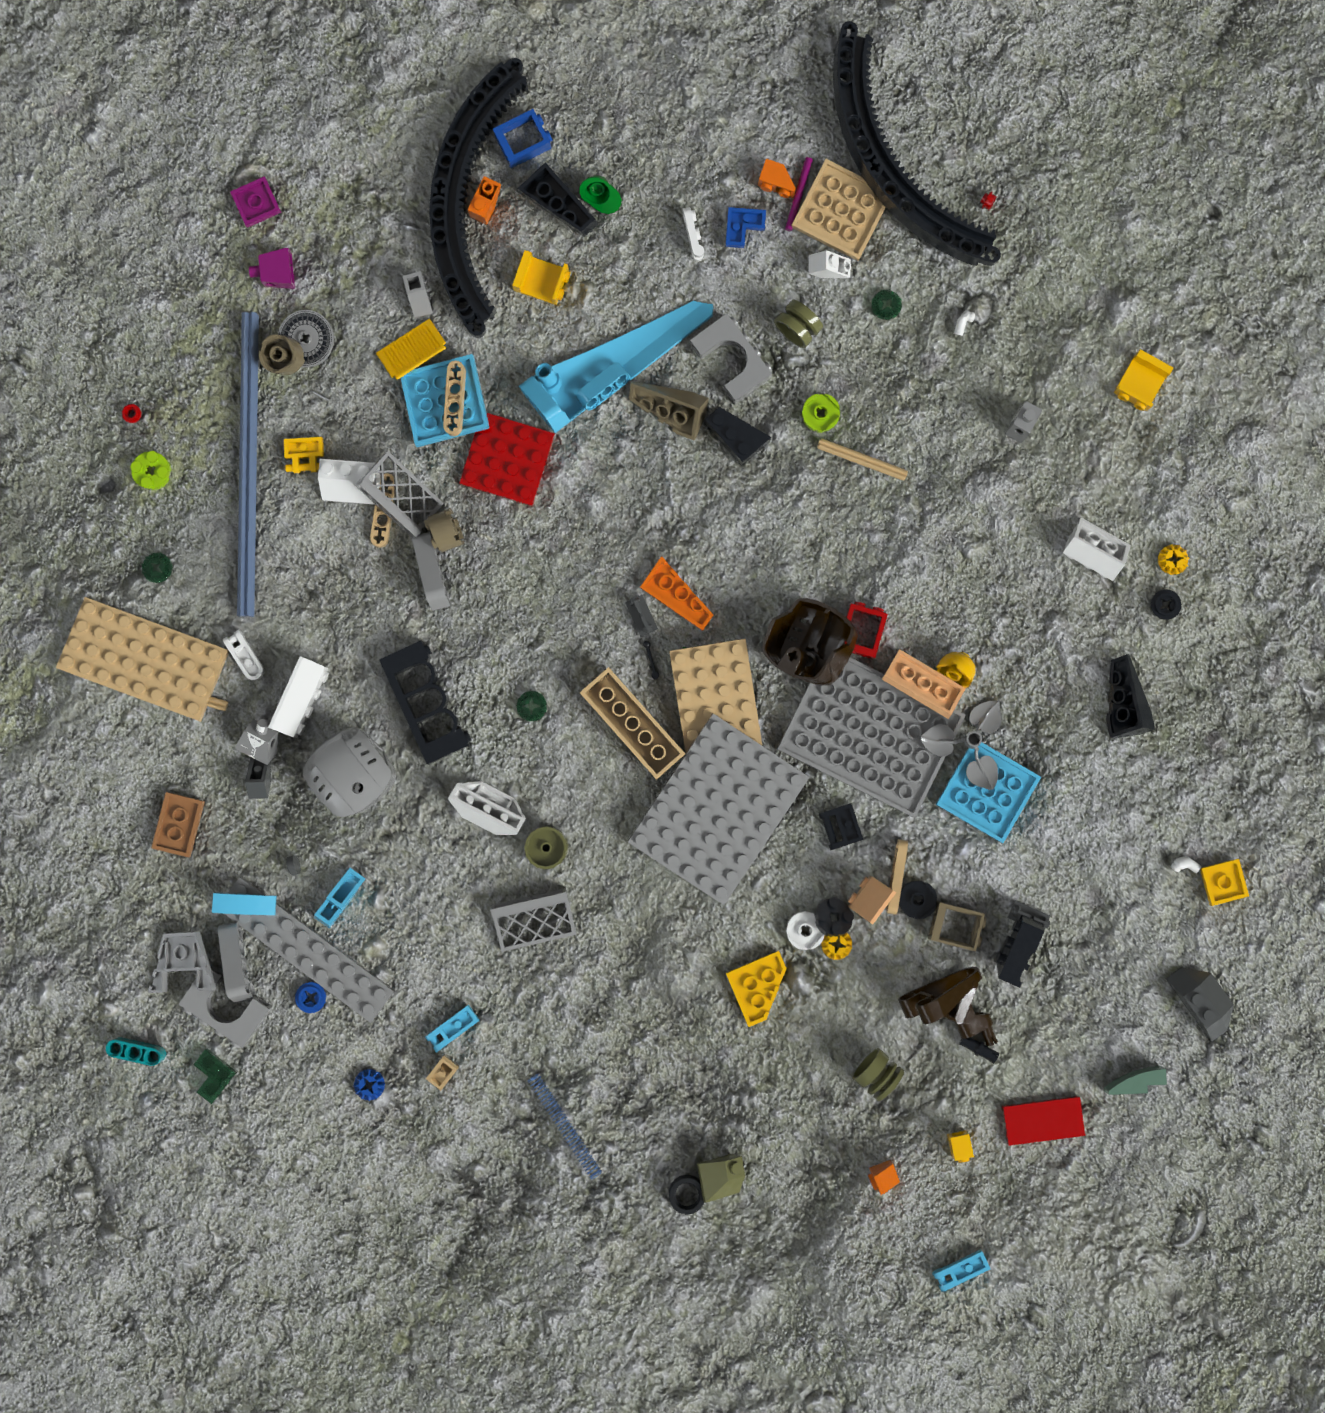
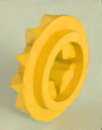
M1173 544L1164 547L1158 555L1159 567L1170 575L1182 573L1188 566L1189 557L1186 553L1187 550L1183 549L1180 545ZM1173 554L1176 558H1181L1175 564L1173 563V561H1167V559L1171 558Z
M847 932L839 936V942L845 947H838L836 953L835 947L829 944V942H836L838 937L824 935L821 946L827 957L833 960H842L849 955L852 949V939Z

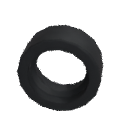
M681 1175L674 1179L670 1185L669 1201L673 1209L678 1213L685 1215L694 1214L704 1205L701 1183L695 1176ZM684 1183L693 1184L698 1190V1199L690 1206L681 1205L676 1199V1190Z

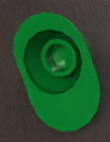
M600 175L589 176L581 183L579 188L581 198L597 211L604 214H612L619 210L622 202L620 193L604 177Z

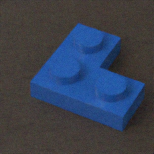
M728 207L725 247L744 248L746 230L764 231L766 210Z

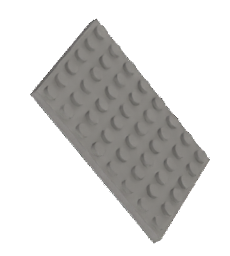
M850 657L838 679L831 685L823 686L809 683L777 750L916 818L946 757L930 753L923 746L920 737L931 727L944 724L953 730L955 738L966 715L954 709L950 718L947 719L883 681L882 678L885 674Z
M713 713L629 838L628 843L725 905L810 777Z

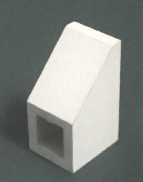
M827 250L809 255V274L819 278H850L851 259Z

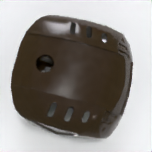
M799 598L787 612L772 618L762 647L765 656L776 668L805 682L827 686L838 679L855 648L858 635L852 622L836 609L817 600ZM801 619L807 620V622L803 623ZM795 628L802 629V632L795 631ZM790 637L797 638L798 641H792L790 640ZM812 656L814 662L811 666L808 667L806 665L808 657Z

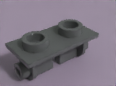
M643 595L635 596L625 602L641 637L658 630Z
M1016 900L1007 917L1015 921L1016 919L1019 920L1021 915H1025L1043 923L1044 930L1045 928L1048 929L1050 925V915Z

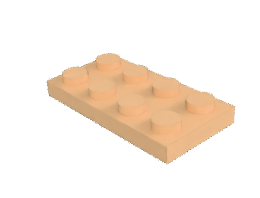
M900 649L882 678L883 681L947 719L952 715L966 689Z

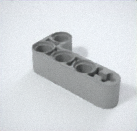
M431 532L419 534L417 537L412 536V542L425 596L432 611L451 606V602L444 585L436 549H434L431 543L432 534Z
M238 922L218 926V937L226 995L235 1003L253 999L255 997V989L253 983L248 979L241 926L238 925Z

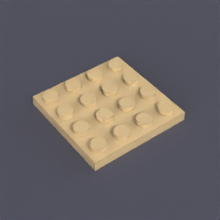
M825 159L791 227L859 261L886 207L879 201L863 177ZM885 190L887 194L892 195L890 191Z

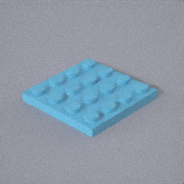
M473 354L417 368L401 377L416 447L490 429ZM456 360L460 361L466 368L463 427L459 435L450 436L443 427L446 376L449 363ZM456 366V369L452 371L456 375L455 379L460 381L461 379L457 378V371H461V369ZM454 384L450 389L451 393H458L460 385ZM453 403L449 407V411L452 413L457 412L459 409L457 403ZM449 416L453 420L452 426H449V428L453 431L454 428H457L454 424V418L458 419V417Z
M981 742L978 746V758L980 759L986 755L990 756L995 760L998 767V780L994 789L988 790L975 786L968 780L966 776L967 766L970 762L976 761L975 750L968 748L935 805L1000 843H1004L1041 776Z

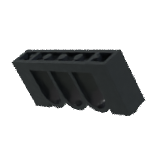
M418 641L379 659L425 762L427 765H430L471 746L469 741L472 738L468 730L464 731L463 728H459L460 723L457 715L451 710L446 709L449 701L448 694L442 687L435 685L438 676L436 668L427 662L431 660L430 654H432L428 643L424 644L423 641ZM418 665H427L431 671L429 682L405 694L397 675ZM430 689L439 690L442 694V704L440 707L416 718L408 699ZM441 713L449 714L454 722L451 732L428 743L419 723Z

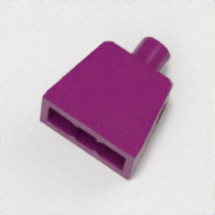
M289 248L260 254L258 256L259 265L249 266L250 278L260 277L261 283L265 287L295 289L293 258Z

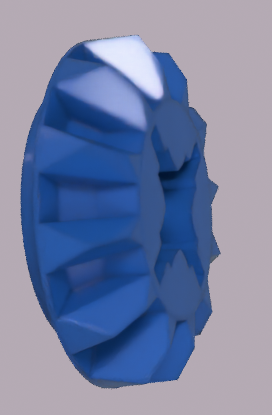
M307 982L296 991L295 1001L298 1008L303 1012L315 1013L321 1010L326 1003L327 994L318 983ZM308 992L310 994L317 992L316 996L314 997L315 1002L311 1000L305 1003V1001L308 998Z
M366 1069L356 1076L353 1086L355 1093L361 1099L370 1101L381 1096L385 1088V1081L378 1071ZM366 1080L368 1082L376 1081L372 1086L373 1090L369 1088L362 1089L366 1085Z

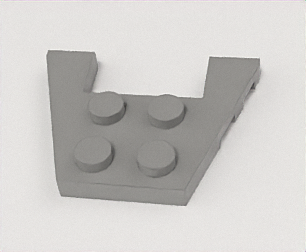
M200 932L163 934L157 955L159 959L157 968L153 970L152 977L154 979L152 986H149L148 993L167 992V972L196 970L197 991L216 990Z

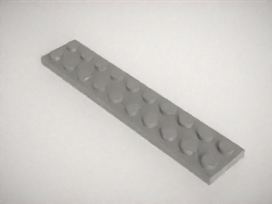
M239 877L228 892L266 895L243 877ZM276 903L275 915L225 914L370 1023L395 992V990L278 903Z

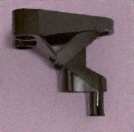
M978 967L964 968L914 989L898 998L905 1018H913L919 1015L923 1024H931L943 1018L956 1024L962 1039L970 1038L981 1032L986 1046H992L998 1042L992 1029L993 1021L990 1014L974 1012L971 1006L972 999L978 988V982L982 979Z

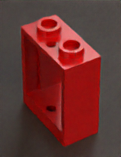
M855 601L854 604L851 603L847 610L846 617L850 621L853 612L857 611L878 617L880 622L872 649L855 644L852 653L875 659L888 614L884 613L882 608H866V604Z

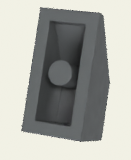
M252 757L250 758L245 779L249 799L268 798L271 787V761L266 765Z

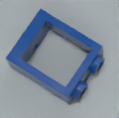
M534 109L493 128L494 136L511 169L551 149L550 142L553 141L548 130L544 131L542 117L540 114L536 115ZM533 120L543 141L514 154L504 134Z

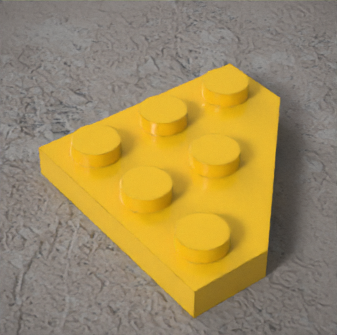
M779 950L726 972L748 1027L767 1020L770 1008L787 969Z

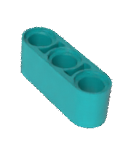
M123 1037L109 1041L105 1049L106 1053L113 1058L149 1066L161 1063L166 1057L165 1049L159 1045ZM114 1043L120 1045V1052L114 1049ZM133 1047L139 1049V1056L133 1054ZM152 1051L158 1054V1060L152 1058Z

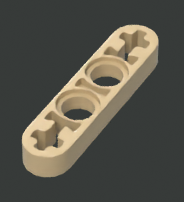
M456 360L449 363L446 376L443 427L450 436L459 435L463 427L466 368L460 361ZM456 366L461 369V371H457V378L461 379L460 381L455 379L456 375L452 371L456 369ZM454 384L460 385V391L456 394H452L450 390ZM453 403L459 405V409L455 413L449 411V407ZM449 416L458 417V419L454 418V424L457 426V428H454L453 431L449 428V426H452L453 420L449 418Z
M385 473L384 481H387V478H390V481L393 482L392 484H394V476L392 474ZM388 486V491H392V493L385 492V495L389 498H395L394 486ZM375 505L370 540L374 546L383 548L389 541L392 519L387 516V523L379 525L377 518L380 515H387ZM376 527L386 529V532L383 530L381 532L384 541H380V544L375 540V537L379 536V530H376Z
M898 839L896 843L889 886L896 894L886 906V913L896 915L898 912L908 840Z

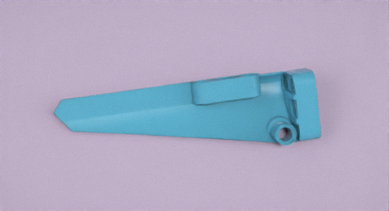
M692 301L633 331L553 366L542 363L536 368V375L519 385V388L551 430L557 433L586 409L593 410L713 317V304Z

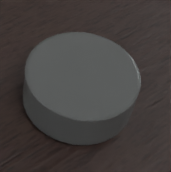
M297 856L287 857L286 865L291 875L300 874L301 866Z

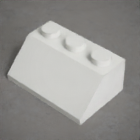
M320 459L318 481L322 500L375 505L355 486L375 463ZM373 473L370 476L369 480L374 485L380 484V473Z
M1080 518L1066 542L1063 553L1068 558L1080 562L1086 568L1092 569L1102 577L1113 581L1125 566L1131 545L1089 521Z

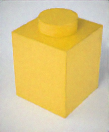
M966 1130L947 1134L951 1155L955 1161L959 1163L967 1162L969 1158L974 1157L970 1135Z

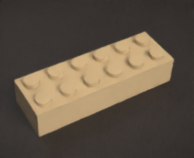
M609 667L580 692L656 780L685 755L682 749Z

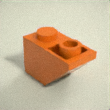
M766 159L759 177L758 186L763 191L776 192L783 198H793L796 188L784 164Z
M483 176L467 209L470 218L485 225L488 224L497 203L501 188L500 183Z
M891 1160L869 1168L871 1174L868 1177L874 1191L878 1189L880 1195L885 1194L900 1183Z

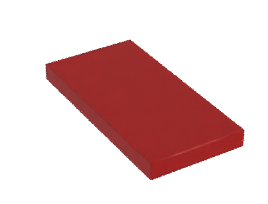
M1079 1096L1002 1106L1008 1146L1085 1136Z

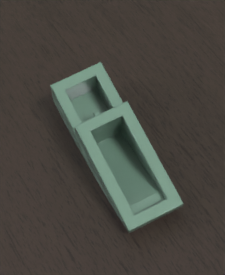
M1155 1066L1132 1071L1104 1087V1092L1108 1095L1148 1093L1147 1085H1167L1166 1069L1162 1066Z

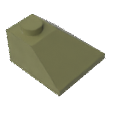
M728 1154L697 1163L704 1203L740 1192L745 1178L742 1156Z

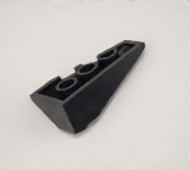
M1126 654L1112 659L1109 683L1111 684L1110 696H1108V702H1110L1109 713L1106 714L1109 737L1135 736L1155 730L1152 712L1130 655Z

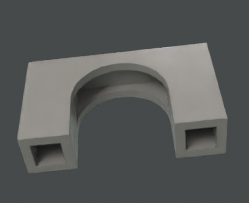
M726 313L690 340V346L700 359H703L723 345L735 346L742 351L746 359L745 369L741 374L724 385L725 393L735 405L770 380L773 370L767 362L764 363L762 361L759 350L755 346L752 347L750 345V339L744 331L741 333L737 326L739 325L733 316L729 317Z
M209 964L217 988L224 978L223 972ZM196 978L179 1003L183 1007L182 1010L189 1015L193 1014L198 1017V1021L201 1024L214 1028V1032L217 1035L230 1039L229 1042L237 1048L247 1046L273 1006L256 996L237 1020H224L212 1008L211 999L215 990L197 991Z

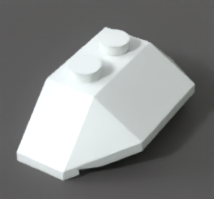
M482 781L457 783L448 797V800L462 818L495 835H517L526 819L515 798Z

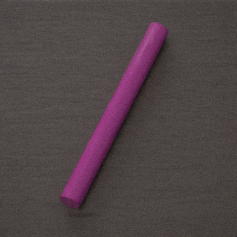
M806 157L785 226L786 231L791 232L793 229L791 226L796 218L813 161L810 157Z

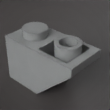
M419 271L402 276L414 318L433 314L422 272Z

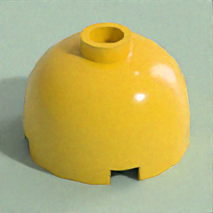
M950 652L944 655L936 666L938 668L937 672L964 688L970 686L976 673L974 662L965 652Z

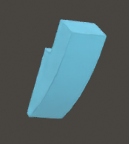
M349 868L314 914V918L330 929L359 890L365 878L352 868Z
M216 892L213 893L212 913L275 915L277 896Z

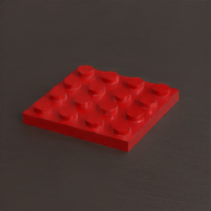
M487 413L490 429L475 432L459 484L533 507L555 433Z

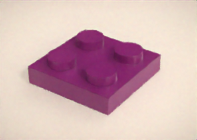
M265 176L230 191L247 228L282 213Z

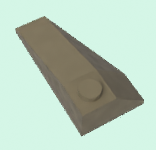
M633 381L631 382L629 392L630 401L645 412L654 414L658 417L659 422L662 424L665 422L672 427L673 432L691 440L696 439L706 416L708 397L690 391Z

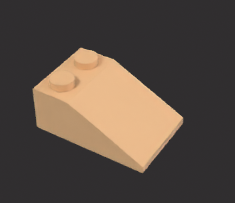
M869 876V878L865 877L860 883L861 889L858 893L854 892L850 896L848 907L869 923L874 924L896 892L874 877Z

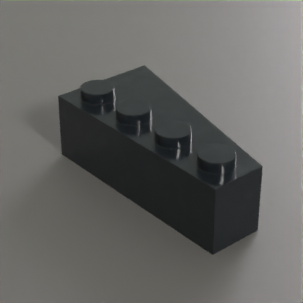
M546 162L517 188L527 199L583 237L588 235L598 225L592 214Z

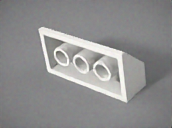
M299 657L268 728L298 738V735H302L305 729L304 722L306 718L311 716L313 711L311 706L314 700H317L320 696L321 690L319 688L322 682L325 683L328 678L329 672H327V667L307 658Z

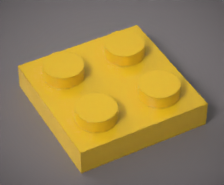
M1239 859L1221 862L1200 869L1210 906L1249 897Z

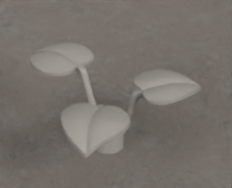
M999 701L983 702L970 712L969 722L977 728L976 731L968 733L965 738L953 740V730L944 724L935 725L921 735L920 740L923 746L936 756L944 757L950 755L953 752V744L964 742L966 747L974 749L976 761L968 764L966 776L975 786L988 790L994 789L998 780L997 764L993 758L987 755L979 759L978 746L982 742L979 730L990 734L997 731L1001 725L1002 716Z

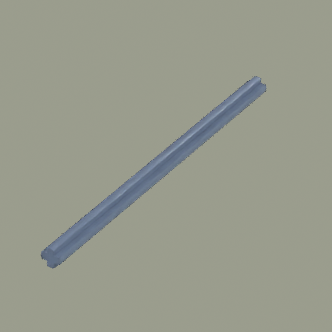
M242 312L238 617H254L259 344V315L255 312Z

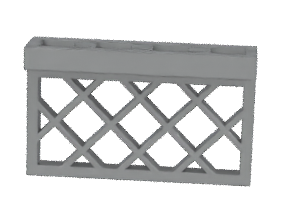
M386 451L367 474L355 484L361 492L410 537H417L421 533L420 530L425 526L424 520H427L428 516L435 514L444 504L389 451ZM388 457L393 462V470L383 471V462ZM393 472L394 484H384V473ZM397 472H404L407 475V483L398 484ZM373 473H380L381 484L374 485L369 480L370 476ZM411 485H418L421 488V497H412ZM384 486H394L395 498H388L385 495ZM398 486L408 487V497H398ZM425 498H431L437 503L432 510L425 509ZM400 499H408L409 511H402L399 508ZM412 499H421L422 510L412 511ZM422 512L423 520L419 525L413 521V513Z
M566 888L491 905L490 911L494 920L501 952L577 935ZM565 903L566 911L563 916L554 911L557 904ZM539 908L549 911L544 920L535 915ZM525 912L530 915L526 924L516 919L519 913ZM551 913L561 918L556 927L546 922ZM505 916L511 922L507 928L499 925L498 918ZM532 918L542 922L537 931L527 926ZM564 920L570 924L571 931L563 932L558 927ZM513 922L523 927L519 935L509 931ZM544 924L553 929L550 936H544L539 933ZM525 929L535 934L531 940L526 941L520 937ZM506 933L516 938L513 944L504 946L503 938Z

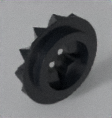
M1160 590L1152 597L1150 608L1153 611V615H1156L1159 619H1173L1181 610V599L1172 590ZM1162 600L1164 602L1171 600L1170 604H1168L1169 610L1167 608L1160 610L1163 605Z

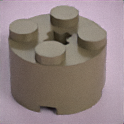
M274 334L264 339L261 344V351H259L260 362L265 369L272 373L291 375L297 372L305 362L303 349L294 338Z
M451 508L428 516V519L424 520L427 530L431 531L433 536L431 543L434 549L438 548L441 552L464 544V541L460 540L464 538L457 518H452L451 514L454 512Z

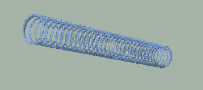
M534 1075L527 1082L530 1083L531 1081L537 1079V1076ZM541 1079L542 1081H541L537 1086H535L534 1088L538 1087V1086L541 1085V1084H544V1085H545V1082L542 1083V1082H543V1079ZM550 1095L552 1097L547 1102L553 1100V1095ZM562 1114L564 1116L560 1120L564 1118L566 1119L561 1124L567 1121L569 1123L570 1120H567L568 1117H565L566 1114ZM576 1134L572 1139L578 1137V1139L572 1142L570 1145H572L578 1140L582 1141V1139H579L580 1136H577ZM598 1169L595 1173L590 1175L589 1178L593 1179L592 1177L594 1175H596L597 1173L601 1174L602 1171H599Z

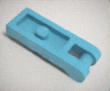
M468 1004L426 1035L425 1038L433 1044L435 1052H438L480 1019ZM439 1033L444 1038L441 1042L436 1037Z
M980 1249L943 1268L936 1269L932 1274L938 1280V1286L941 1292L991 1268ZM950 1274L952 1279L946 1280L945 1276Z

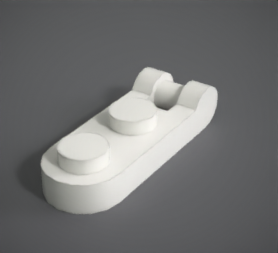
M690 207L682 208L692 257L695 261L699 262L704 257V248L699 245L698 240H701L699 228L695 229L694 222L697 221L696 213Z
M240 629L236 630L234 635L222 639L248 679L258 680L263 676V665ZM239 641L240 645L235 648L234 643Z

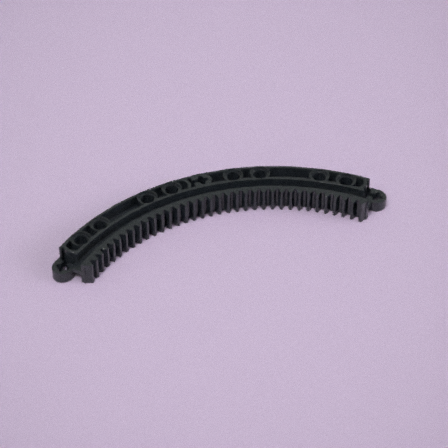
M847 21L843 23L835 46L833 61L835 105L843 137L863 179L879 201L898 221L934 248L973 266H977L978 263L987 266L995 265L1001 257L1000 250L993 246V241L996 239L995 230L993 229L991 233L988 232V227L981 230L980 224L975 228L974 222L969 225L968 219L961 221V215L955 218L954 211L949 214L948 207L941 209L942 203L936 205V199L929 200L930 194L924 195L925 189L918 190L920 184L914 185L915 179H908L910 173H903L905 167H899L901 161H895L897 155H891L893 149L887 148L889 142H884L886 135H881L883 128H878L881 123L876 121L878 115L874 114L876 108L872 107L874 101L871 100L873 94L870 93L872 87L869 86L871 83L869 79L871 66H869V63L871 61L870 50L873 38L868 34L865 37L857 36L858 27L854 22ZM847 29H850L851 34L849 37H846ZM885 190L890 191L892 195L887 194ZM901 207L906 208L908 212L903 211ZM989 253H992V256L994 257L992 260L988 255Z
M511 58L504 64L500 62L471 91L456 113L444 137L437 156L431 183L429 217L435 261L445 290L456 313L469 333L475 338H481L485 335L486 326L484 322L489 318H494L496 309L492 306L491 301L488 300L486 293H484L469 255L465 234L466 223L464 220L466 218L464 213L466 211L464 205L466 204V189L469 188L467 182H470L469 175H472L473 161H476V155H479L478 148L483 147L482 142L486 141L485 135L489 136V129L494 128L493 123H498L497 117L502 118L501 111L507 112L506 105L511 107V100L517 101L516 95L522 97V90L528 92L527 79L525 76H522L524 72L523 63L518 58ZM511 66H518V71L512 70ZM493 81L499 82L496 86L490 85ZM479 97L484 99L480 103L475 102V100ZM453 139L459 140L457 144H450ZM445 160L451 161L447 166L442 165ZM441 186H443L444 188L441 189L440 195L438 190L441 188ZM438 212L444 213L441 218H435L434 216ZM438 235H445L443 240H436ZM452 281L457 282L456 287H454V288H449V287H448V284H449L450 282H452ZM464 301L467 303L466 307L458 308L460 302ZM474 321L477 326L481 325L479 333L474 331V326L472 325Z

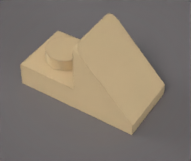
M444 1055L427 1076L426 1080L441 1091L460 1066L447 1055Z

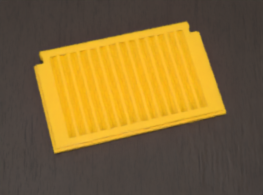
M429 318L376 352V355L390 376L398 380L445 350L446 347L443 345L446 342Z

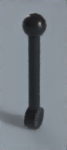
M646 640L643 642V646L646 648L653 672L652 678L658 679L659 673L655 669L650 651V642Z

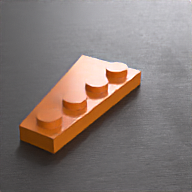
M661 556L640 588L703 631L714 615Z

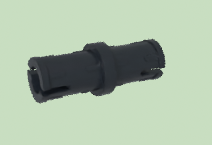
M970 1037L966 1039L961 1038L959 1045L974 1052V1055L981 1056L993 1064L998 1059L999 1052L989 1048L982 1041L979 1042Z

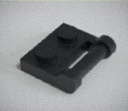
M852 803L818 814L819 818L823 821L830 842V850L864 840ZM832 815H835L843 839L838 842L829 818Z

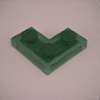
M208 1048L204 1050L193 1064L208 1076L197 1093L210 1104L215 1102L237 1073V1071Z

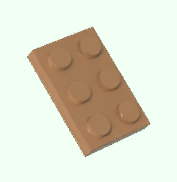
M166 792L151 848L188 858L191 857L205 801Z

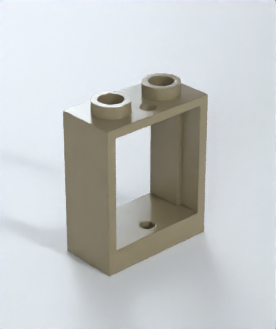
M937 901L928 939L976 952V949L980 947L982 942L980 933L981 929H984L987 918H985V914ZM946 909L976 916L969 944L940 937Z

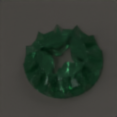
M890 289L881 290L872 299V311L880 319H893L901 311V298L897 292H893ZM892 299L890 303L891 308L886 307L882 310L884 305L882 300L887 302Z
M160 552L151 553L145 557L141 564L143 575L153 583L166 581L172 573L171 560ZM151 563H160L159 568L162 573L156 570L153 572L154 567Z
M528 691L518 698L517 712L526 721H537L545 715L547 702L542 694L536 691ZM531 698L534 704L540 705V707L533 709L532 715L529 708L523 707L526 704H530Z

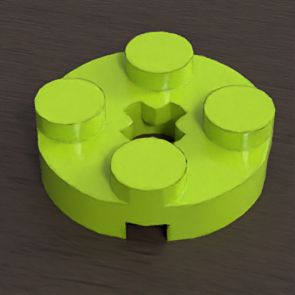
M828 394L812 395L804 403L802 410L803 421L809 429L817 433L831 430L835 427L840 417L838 402ZM817 409H819V410L824 409V410H825V413H824L825 417H822V416L818 417V416H817V413H818V412H817L816 410H817Z
M155 451L144 452L138 455L134 462L131 463L130 468L134 481L145 489L158 490L164 487L170 479L171 465L169 461ZM150 466L156 468L154 470V475H151L150 473L147 474L148 468Z

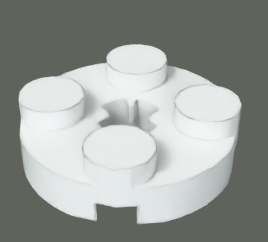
M798 912L787 923L786 933L788 940L798 949H814L824 939V934L818 930L815 924L816 915L813 912ZM804 925L805 927L806 925L810 926V934L808 936L806 934L805 936L801 935V927Z

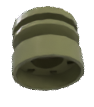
M879 1048L873 1050L861 1062L852 1077L863 1088L870 1084L868 1093L870 1095L874 1094L873 1097L877 1101L887 1097L896 1088L904 1075V1070L901 1067H897L894 1061L886 1066L889 1057Z

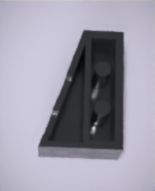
M718 407L705 419L704 424L741 466L770 443L772 438L721 407Z
M1021 915L1019 920H1015L1011 936L1006 937L1004 949L997 954L995 959L998 979L1019 988L1023 983L1020 977L1024 970L1028 971L1030 965L1027 963L1032 954H1035L1045 931L1043 923L1025 915Z

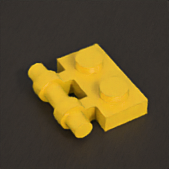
M322 437L284 439V458L292 459V464L285 465L286 472H294V474L301 471L318 472L319 463H317V457H324ZM309 458L310 463L300 464L299 459Z

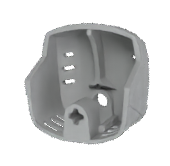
M357 727L342 730L330 737L311 754L303 767V777L309 788L312 789L331 813L339 817L358 814L371 808L389 792L397 776L395 767L384 749ZM361 743V746L355 748L356 744ZM367 750L370 751V752H369L368 754H366V755H363V756L361 755V753H363V752H365V751H367ZM376 759L375 762L368 764V761Z

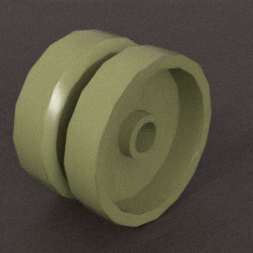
M791 300L785 308L786 313H780L774 320V323L779 331L798 347L806 348L812 341L811 335L816 336L822 330L823 324L807 306L797 300Z
M546 826L531 832L526 839L524 848L529 862L537 868L546 870L561 864L567 856L569 847L563 832L555 827ZM544 844H548L550 846L549 851L543 850V847L545 846Z

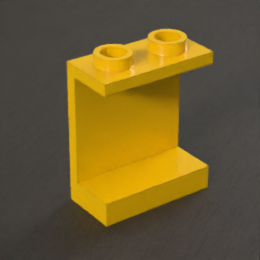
M524 250L512 287L515 292L557 305L558 300L561 301L565 290L562 288L565 282L568 283L571 272L569 271L568 264L564 263L563 267L534 258L532 252Z
M1140 349L1131 360L1114 393L1120 400L1129 401L1134 404L1136 409L1148 411L1153 406L1152 402L1165 378L1171 374L1173 367Z

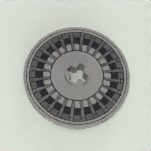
M299 310L290 314L282 322L278 331V335L294 338L299 342L304 352L305 362L301 366L303 368L321 364L328 358L333 349L334 333L330 323L324 316L312 310ZM304 335L310 336L308 338V343L304 341L302 342V340L304 339Z

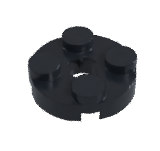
M916 880L908 882L901 888L899 907L905 915L914 919H924L935 911L937 894L930 884ZM915 895L923 897L921 899L923 902L920 905L913 903Z
M837 897L821 902L816 907L814 913L816 915L815 924L818 930L829 937L844 935L851 928L852 920L854 919V914L848 905ZM830 913L837 916V921H831L830 918L832 916H830Z

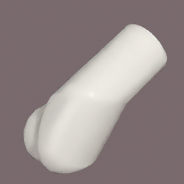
M965 310L957 319L954 334L963 336L966 322L974 321V312Z
M1183 856L1176 858L1174 863L1171 864V868L1175 872L1188 868L1197 873L1201 869V865L1191 858Z

